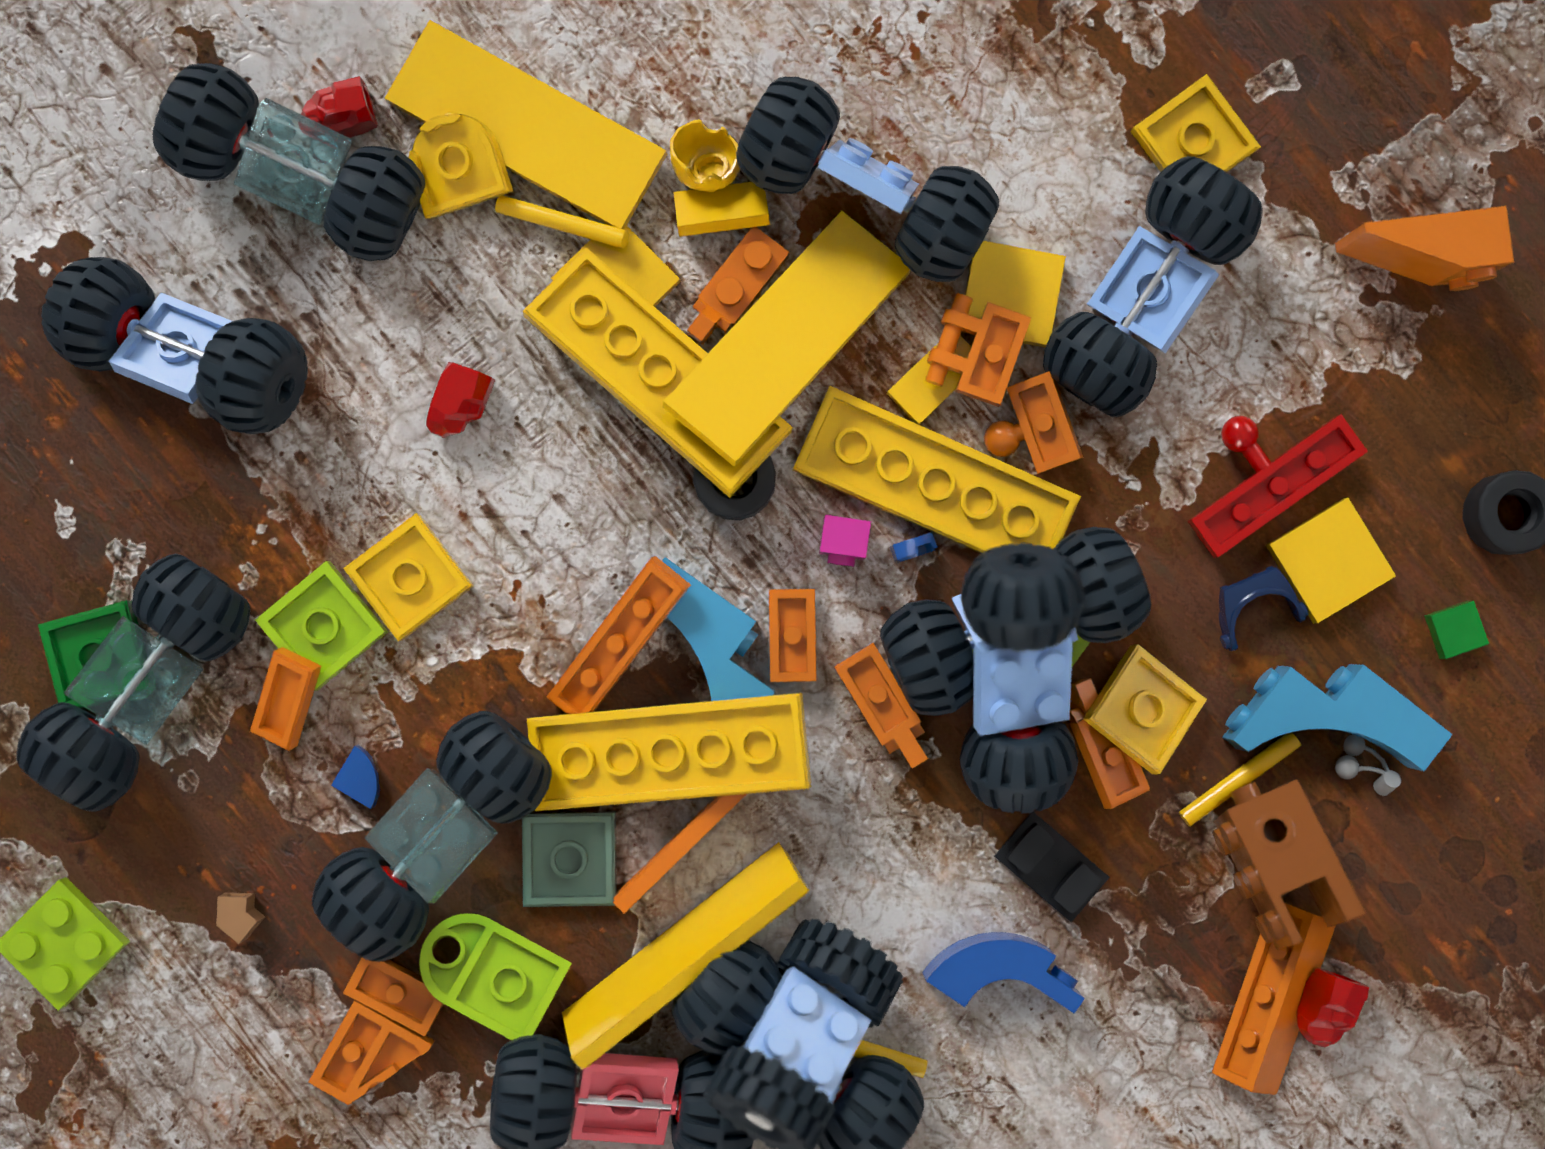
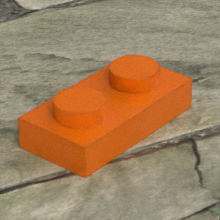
M815 589L769 590L770 682L817 681Z
M361 958L343 994L424 1037L429 1033L443 1006L428 991L420 975L389 959L375 962Z

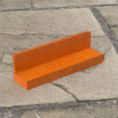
M1286 902L1284 904L1303 941L1277 950L1273 941L1266 943L1260 934L1212 1070L1213 1074L1252 1093L1277 1094L1299 1033L1297 1027V1008L1306 981L1316 968L1322 967L1336 925L1327 927L1322 916Z

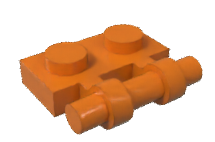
M956 293L951 308L945 309L941 324L944 325L937 348H931L927 363L931 365L925 381L942 387L948 371L959 373L961 376L955 392L999 407L1032 317L987 302L982 317L979 319L968 315L973 299L967 295ZM962 332L975 335L967 358L954 354Z

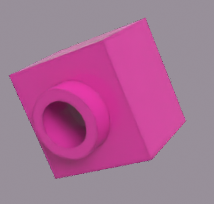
M825 515L819 554L828 555L827 563L854 567L855 559H866L871 521Z

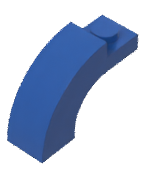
M981 933L959 940L940 952L922 972L926 982L963 1007H966L970 999L981 988L992 982L1005 979L1020 980L1036 987L1074 1014L1085 999L1075 988L1078 983L1075 977L1057 965H1054L1051 971L1048 970L1056 958V955L1049 947L1034 939L1014 933Z

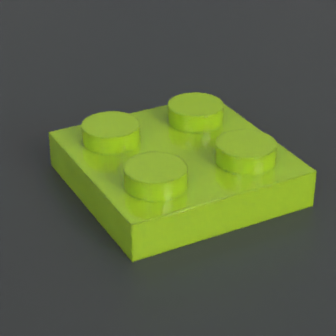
M325 561L255 619L278 649L284 647L322 666L314 691L322 688L388 633L384 625L330 561Z
M67 877L59 879L0 938V953L59 1011L65 1008L121 952L130 940Z

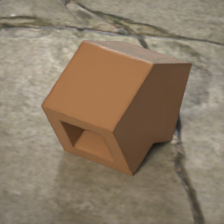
M226 892L218 896L216 926L238 944L247 940L265 918L263 914L254 908L255 893Z

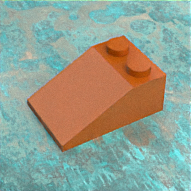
M1507 206L1366 222L1335 243L1337 253L1430 286L1449 284V291H1460L1478 287L1479 281L1496 278L1497 270L1514 262Z

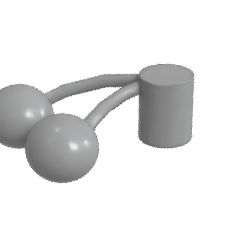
M1352 734L1345 739L1343 747L1348 755L1340 757L1335 764V770L1339 777L1352 779L1360 771L1377 772L1381 776L1375 780L1373 787L1381 796H1387L1401 784L1400 775L1393 770H1389L1385 759L1374 749L1365 746L1363 738ZM1366 750L1381 762L1384 770L1371 766H1359L1358 761L1353 756H1358Z

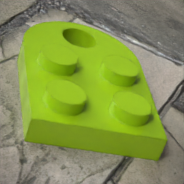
M459 914L439 923L425 939L419 961L422 980L434 998L511 1041L519 1037L534 1035L572 965L566 959L501 924L478 914ZM445 937L457 940L461 948L459 957L449 964L438 962L433 955L435 944Z

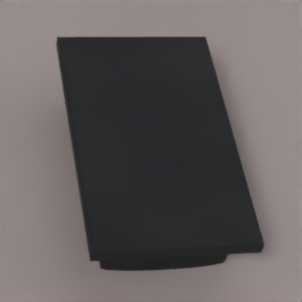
M1035 812L1028 815L994 855V857L1070 922L1076 918L1110 878Z

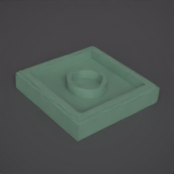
M616 811L531 812L522 818L523 907L615 906L613 898L617 892Z

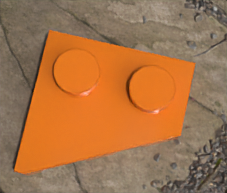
M354 1000L308 1083L349 1105L366 1094L371 1088L397 1073L402 1067L428 1052L435 1040L428 1036L424 1037Z

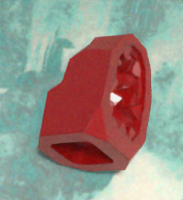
M360 76L333 82L330 87L317 90L312 98L305 103L300 116L303 131L319 139L344 140L365 134L377 128V118L367 85Z
M448 362L440 376L430 403L426 419V426L430 432L446 438L449 435L460 434L468 423L481 419L493 390L495 379L454 362Z
M1316 968L1306 981L1297 1008V1027L1300 1033L1308 1042L1325 1048L1337 1043L1344 1032L1355 1027L1363 1005L1368 999L1369 986L1344 975Z

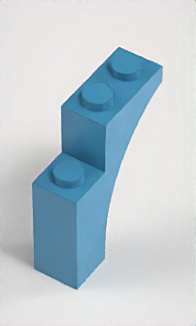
M664 557L662 561L691 584L667 618L681 631L696 653L706 675L711 701L773 695L775 693L774 689L731 660L735 652L743 657L759 635L752 630L756 621Z
M1349 664L1347 667L1341 666L1331 675L1325 686L1328 689L1326 694L1292 667L1277 666L1275 670L1269 668L1256 682L1254 690L1257 693L1248 705L1241 704L1229 716L1225 724L1229 729L1222 738L1236 749L1249 752L1268 740L1295 731L1309 729L1340 730L1359 736L1379 746L1407 768L1425 771L1453 734L1365 665Z

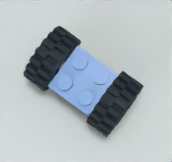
M806 919L801 924L799 923L777 962L782 979L770 1003L766 1006L765 1012L755 1025L744 1047L740 1046L738 1049L732 1046L727 1050L703 1094L704 1098L708 1099L707 1103L709 1106L717 1109L716 1113L729 1119L731 1121L730 1124L736 1129L744 1130L748 1133L747 1136L756 1141L757 1139L765 1143V1146L771 1149L816 1148L835 1112L834 1104L829 1101L867 1028H873L874 1025L878 1027L881 1024L903 982L902 972L896 971L898 966L894 961L886 960L887 954L881 949L875 950L872 948V942L864 937L860 940L853 936V931L845 927L842 931L837 928L836 924L826 921L825 925L819 919H812L810 922Z

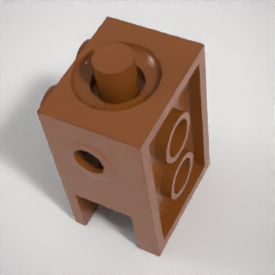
M1298 779L1264 794H1261L1256 782L1247 784L1230 793L1236 806L1226 810L1214 820L1217 829L1213 830L1212 834L1223 856L1230 854L1238 872L1233 874L1240 893L1246 900L1252 898L1259 913V916L1255 917V923L1266 943L1273 941L1278 950L1303 941L1280 895L1305 884L1327 927L1341 924L1366 914Z

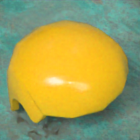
M693 120L678 127L670 139L672 168L679 181L691 189L705 192L722 190L735 180L741 169L736 160L738 143L728 134L725 127L711 130L703 124L702 120Z

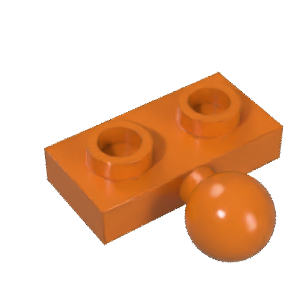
M1050 371L1007 387L1019 423L1013 424L1009 421L1001 420L992 423L987 428L984 435V443L990 453L999 457L1009 456L1018 449L1020 442L1025 440L1037 474L1084 458L1057 382L1053 379Z

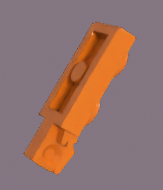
M751 227L698 295V300L693 305V309L699 312V315L688 328V335L703 346L717 327L726 333L731 326H734L743 317L788 259L790 252L759 228Z
M874 643L834 666L882 746H885L888 753L891 754L900 749L912 769L928 760L916 740L917 737L925 733L920 725L922 721L908 704L895 677Z
M1091 678L1080 679L1071 683L1070 707L1073 710H1070L1069 721L1071 723L1069 724L1104 809H1113L1150 791V787L1141 765L1083 720L1098 694Z

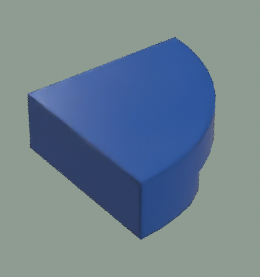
M933 532L890 546L894 562L897 561V563L936 551L935 548H938Z
M355 745L331 784L334 788L370 809L375 807L380 793L378 773L372 756L360 745Z

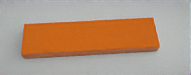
M652 557L546 698L566 714L595 712L687 592L691 584L658 557Z
M747 794L715 796L616 892L613 903L625 914Z

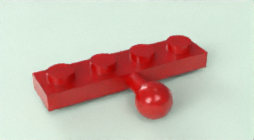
M1342 414L1329 420L1273 461H1270L1258 444L1259 430L1252 419L1246 416H1235L1225 422L1221 430L1222 442L1229 450L1241 452L1256 473L1188 520V523L1213 558L1220 557L1368 452Z

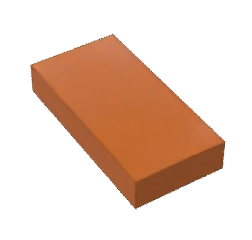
M284 647L274 650L250 732L288 751L297 747L322 666Z

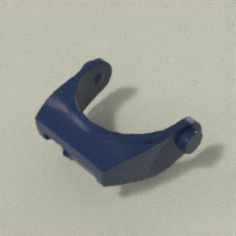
M1270 566L1265 571L1258 574L1254 573L1253 576L1229 586L1220 587L1219 623L1223 634L1220 636V641L1225 650L1234 651L1238 649L1234 632L1236 619L1246 603L1258 596L1266 594L1282 595L1286 599L1296 621L1300 623L1306 620L1308 610L1305 604L1299 602L1292 586L1278 568Z

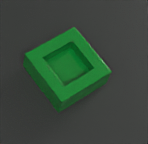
M1465 601L1424 615L1439 659H1448L1489 644L1474 601Z

